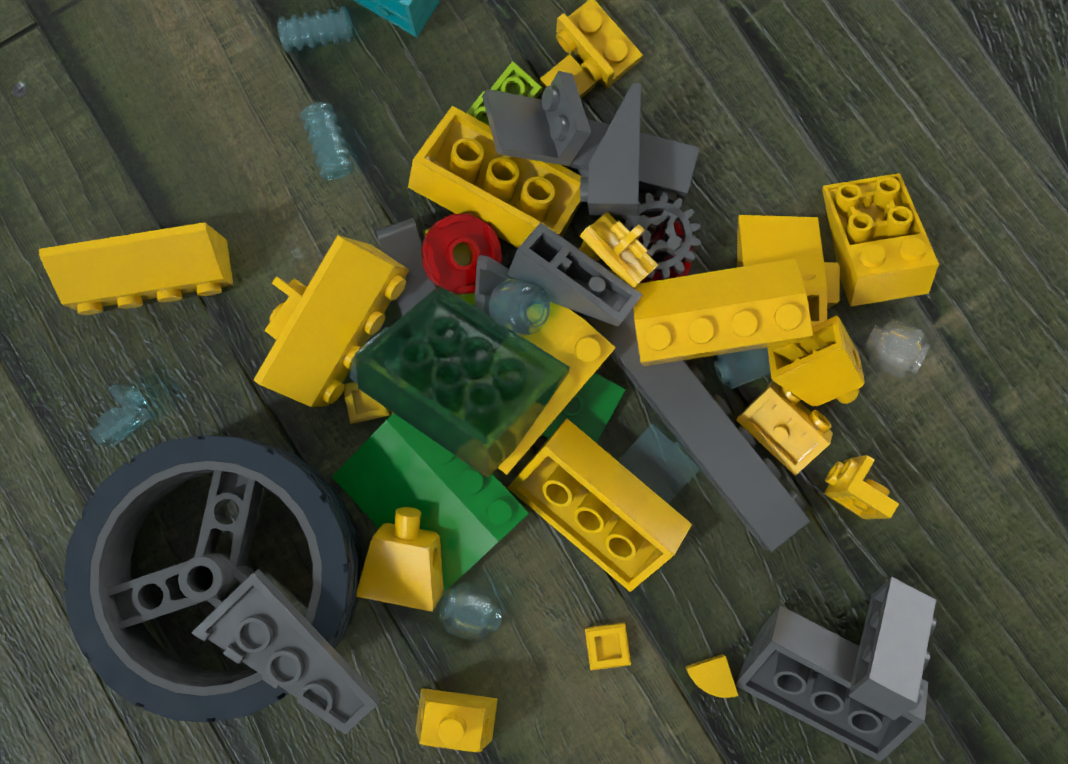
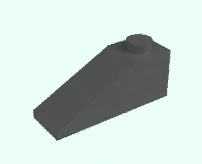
M632 83L589 162V176L581 177L580 201L588 202L589 215H604L608 212L610 215L638 216L641 83Z
M541 222L517 249L507 274L544 300L618 327L642 296L640 292Z

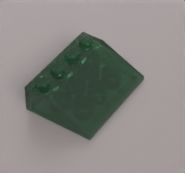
M442 286L434 289L355 356L359 390L487 478L515 451L570 371L568 365Z

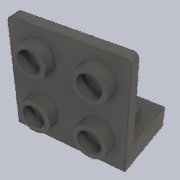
M558 71L550 86L545 88L542 99L486 89L482 96L495 148L500 155L570 166L591 134L572 73Z

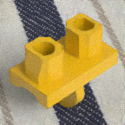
M606 212L580 235L584 241L579 250L596 262L602 259L612 269L611 273L632 288L637 286L658 266L646 253L648 250L637 240L645 232V229L640 224L629 231L620 221L617 222Z

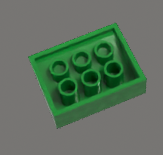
M417 392L397 409L332 476L378 528L385 523L395 524V515L398 508L411 507L421 512L419 529L433 531L440 536L443 593L529 514V511Z

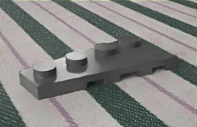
M259 569L253 572L192 632V634L204 642L208 639L224 649L223 654L238 664L243 662L262 674L263 677L261 679L277 689L280 686L297 697L298 704L345 735L381 701L376 692Z

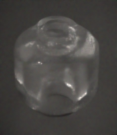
M891 319L883 328L879 326L874 327L865 347L872 350L870 362L873 366L899 378H904L910 372L917 375L931 345L926 344V334L922 330L900 320Z

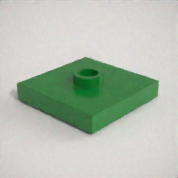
M594 373L541 435L549 438L567 418L597 443L626 389Z

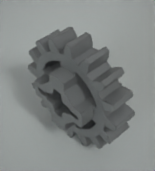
M665 192L662 193L659 201H654L651 193H646L644 204L641 205L638 202V216L619 215L618 217L629 231L639 224L645 229V232L638 238V241L646 249H648L651 234L654 235L657 230L660 231L662 226L666 225L662 240L653 244L646 253L651 258L666 256L670 260L656 262L658 266L646 277V281L651 282L655 273H660L662 280L669 279L671 269L678 275H681L685 270L682 261L692 264L696 258L689 249H699L701 245V240L692 237L701 229L700 224H690L689 222L695 213L694 210L690 209L682 212L680 210L683 201L681 198H678L673 204L667 203L668 195ZM648 213H662L661 216L652 218L645 216ZM675 222L679 224L682 230L683 242H681L682 239L676 236Z

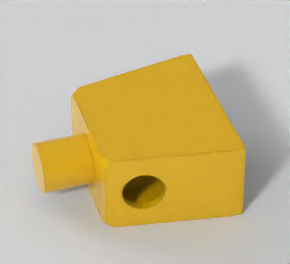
M838 316L813 326V337L810 341L768 347L772 380L811 406H819L833 399H837L843 404L850 403L857 398L859 388L865 383L858 351Z
M411 507L398 508L395 515V524L385 523L374 534L370 542L356 597L433 612L444 591L440 536L436 532L419 529L421 512L418 509Z
M421 688L415 729L419 744L469 752H481L493 738L498 698Z

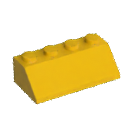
M451 106L414 157L408 188L455 214L468 213L477 216L476 218L481 219L484 223L487 222L494 229L497 237L519 248L540 222L563 238L581 204L580 181L582 176L560 164L498 154L490 126Z
M205 222L39 249L40 259L61 304L77 310L80 315L102 313L104 306L116 304L118 308L122 309L136 308L143 305L142 300L157 298L158 302H174L183 299L182 294L197 292L199 296H211L222 293V287L234 286L227 239Z
M337 235L256 374L254 381L263 387L310 407H323L333 404L344 390L343 381L349 371L356 368L365 354L363 348L368 339L382 327L385 321L384 313L390 302L397 299L403 292L406 285L405 277L410 270L371 244Z
M797 258L640 283L634 287L635 290L642 294L639 301L633 307L640 362L643 366L810 341L813 337L807 293Z
M541 299L440 417L507 475L616 347L569 308Z
M567 418L507 487L629 592L634 590L676 554L692 526L686 518Z

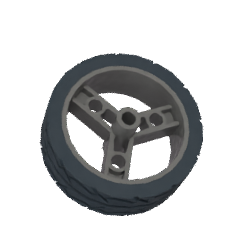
M200 435L198 437L192 436L166 441L134 456L130 460V464L126 461L100 484L82 510V519L78 518L66 551L63 582L67 591H64L71 630L82 654L90 659L87 662L109 688L135 706L144 707L143 710L175 721L205 723L249 716L289 694L280 686L276 689L261 679L263 675L254 669L222 672L205 670L183 662L161 647L143 623L144 621L206 600L217 608L229 596V592L236 590L254 572V564L249 556L264 486L278 495L294 513L307 537L313 562V590L305 618L334 649L337 647L350 625L359 599L356 596L361 578V554L356 527L343 500L317 469L295 454L261 441L238 437ZM213 473L195 557L187 562L130 581L131 556L135 541L148 514L168 493L184 482ZM231 500L239 508V516L234 522H231L225 514L226 505ZM221 531H231L233 533L231 550L216 553L215 550ZM155 584L163 591V601L161 604L155 602L152 597V589Z

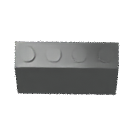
M781 605L761 627L735 681L736 687L880 762L925 722L928 693L927 681L921 679L920 685L923 686L924 693L919 705L914 710L909 709L896 720L875 711L848 696L859 646Z

